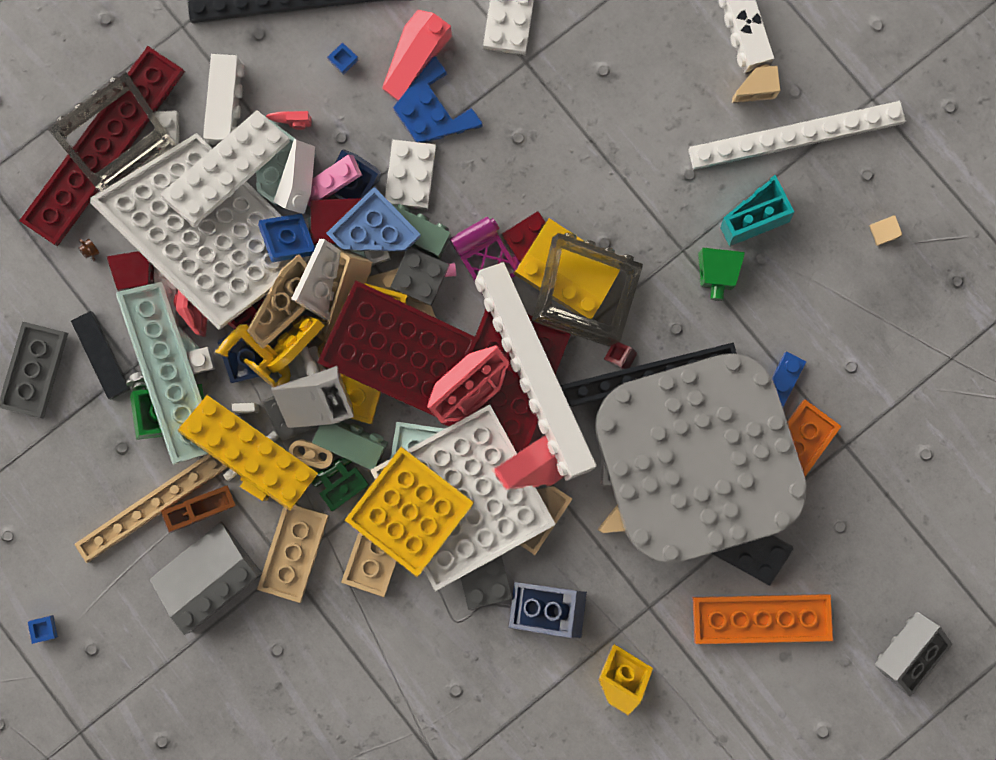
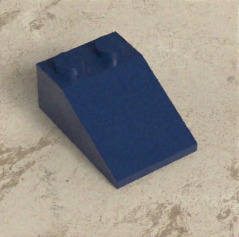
M514 582L509 628L568 638H582L587 592Z

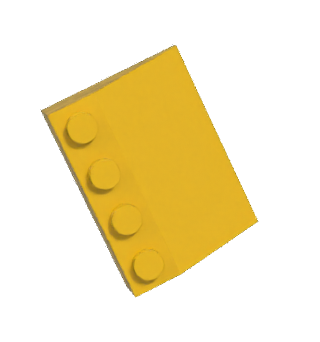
M549 218L515 270L514 275L585 321H590L605 299L622 265Z

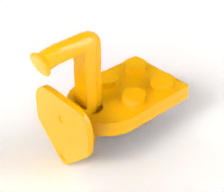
M307 315L300 316L293 322L291 330L288 333H283L278 338V343L272 349L269 345L261 348L247 332L249 326L241 324L222 342L215 352L228 357L230 349L242 338L264 359L258 366L248 359H245L244 362L274 388L290 382L291 373L288 364L318 334L324 325L316 318ZM271 372H278L282 375L276 383L269 377Z

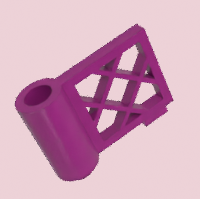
M488 216L449 238L474 282L477 277L474 271L479 272V270L483 269L486 258L497 260L498 264L501 262L508 263L514 272L520 264L516 256H510L497 233L499 226L495 219H489ZM497 242L501 249L499 258L487 255L488 247ZM485 249L484 254L478 253L481 250ZM503 254L505 255L507 260L502 259ZM473 255L483 257L481 268L471 267L467 259ZM514 272L509 274L511 278L516 276Z

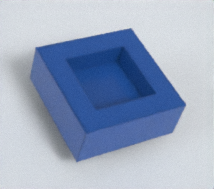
M343 42L327 57L328 61L343 75L359 60Z
M54 615L27 621L32 644L58 637Z

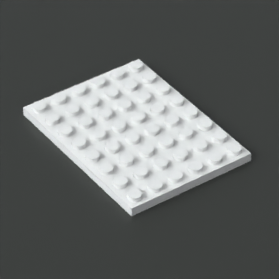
M196 133L91 197V204L220 330L267 295L281 269L292 259L271 263L258 223L259 220L282 217V215L247 181L196 227H193L161 199L160 194L213 149ZM311 256L302 258L308 264Z

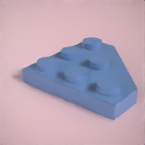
M375 187L326 233L343 251H407L421 237V234Z

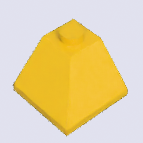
M615 644L610 650L599 677V682L608 703L629 715L641 703L653 668Z

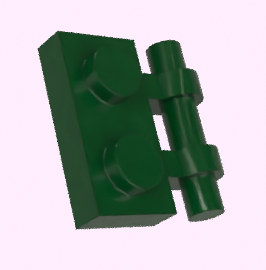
M344 457L335 460L334 464L325 471L321 470L312 482L315 488L322 483L324 484L326 489L319 494L332 512L369 486V483L357 467L348 471L346 466L353 461ZM340 471L342 477L332 483L330 478Z

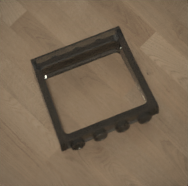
M127 72L119 77H112L106 87L102 90H95L91 94L90 99L84 103L76 104L71 113L67 116L58 117L56 124L48 129L100 192L177 145ZM131 90L154 125V130L98 173H94L68 142L67 136L124 93Z
M556 234L552 237L532 321L606 346L620 342L643 264L634 261V257L625 254L620 256L615 254V250L612 248H598L594 241L585 240L582 242L577 240L575 234ZM562 249L627 273V279L611 325L552 305Z

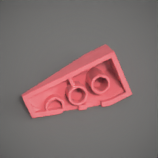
M417 10L404 27L383 85V90L398 101L431 59L437 56L452 37L451 25L434 13Z

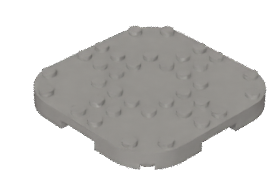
M723 354L633 380L614 389L604 399L599 408L595 422L596 437L612 483L622 523L632 544L648 557L672 563L689 560L780 532L790 526L802 511L806 499V481L775 384L766 369L755 360L738 354Z

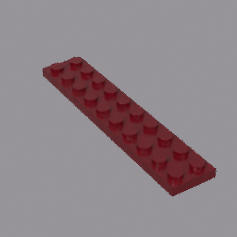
M147 46L19 221L58 247L91 202V197L95 196L185 71Z

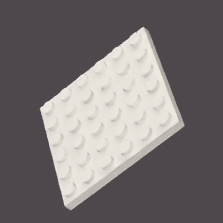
M490 405L407 449L414 457L474 502L423 569L435 591L556 525L535 487L526 486L521 489L506 490L494 473L493 469L517 453ZM391 459L370 470L375 480Z

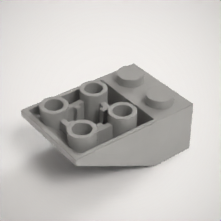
M337 366L271 388L288 428L329 425L354 417L352 403Z

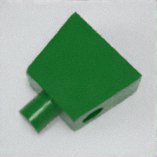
M704 247L699 251L701 287L711 288L710 300L723 301L724 290H732L736 286L745 252Z

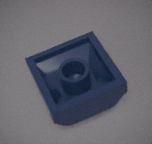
M345 149L341 150L335 163L347 155H353L362 176L333 195L338 199L363 198L379 183L381 172L357 154Z
M228 336L218 340L219 347ZM242 338L230 349L228 357L222 355L231 383L260 377L244 360L248 359L258 366L264 359Z

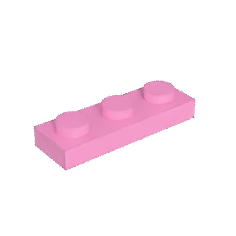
M347 155L312 179L311 195L308 201L309 207H311L310 200H325L362 176L353 155Z

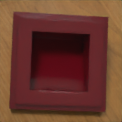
M614 340L604 360L623 370L631 367L637 352L632 347Z

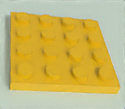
M400 447L346 517L345 521L418 577L474 502L403 447Z

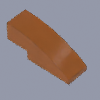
M226 485L162 510L161 514L168 532L172 533L231 509L236 505L229 487Z

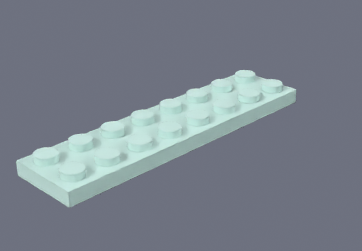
M162 282L117 292L116 296L172 464L209 454L178 432L180 426L201 403L202 399Z

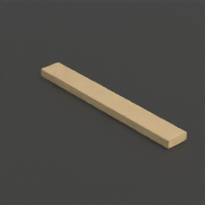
M205 455L74 544L84 561L89 563L160 515L162 510L172 507L229 467L212 455Z

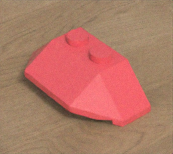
M178 290V294L174 296L176 311L196 335L206 337L208 319Z
M497 346L469 353L435 383L427 407L441 423L460 421L468 417L501 389L509 361Z

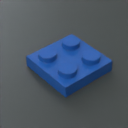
M302 214L259 220L258 226L271 263L294 259L297 255L301 257L312 256L315 247Z

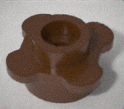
M79 239L81 243L79 250L86 259L90 257L92 261H96L94 256L98 255L99 251L90 239L85 241Z

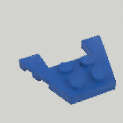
M436 56L431 59L393 107L414 141L418 143H427L444 138L447 135L460 134L465 130L478 129L483 126L472 108L452 120L429 87L447 75L446 70Z

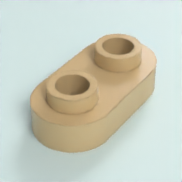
M297 440L289 448L290 454L312 467L324 469L334 461L333 452L317 446L308 440ZM299 447L305 448V454L299 452ZM320 453H325L327 455V459H321Z

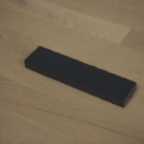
M89 311L71 320L107 398L111 400L131 390L94 312Z

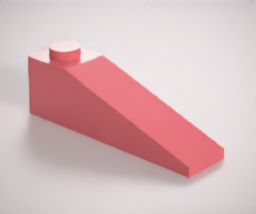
M546 435L493 469L506 490L521 489L526 486H552L564 477L560 475L557 469L558 462L555 455H552L548 449L547 443L549 441Z

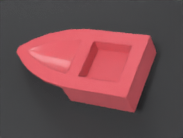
M285 111L266 115L268 119L289 124L290 127L296 130L312 127V118L308 111Z

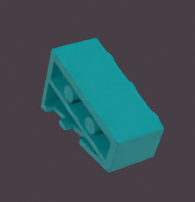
M776 175L772 176L761 188L759 187L754 194L741 202L723 218L720 229L729 247L791 221L795 211Z

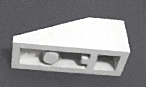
M294 139L274 203L301 214L305 213L311 195L315 146Z

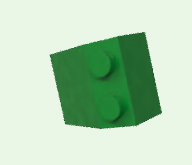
M197 384L201 399L203 400L202 384ZM148 389L133 391L130 400L136 440L163 437Z

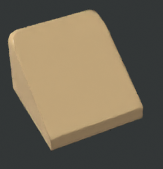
M895 215L869 225L876 246L896 240L902 236Z

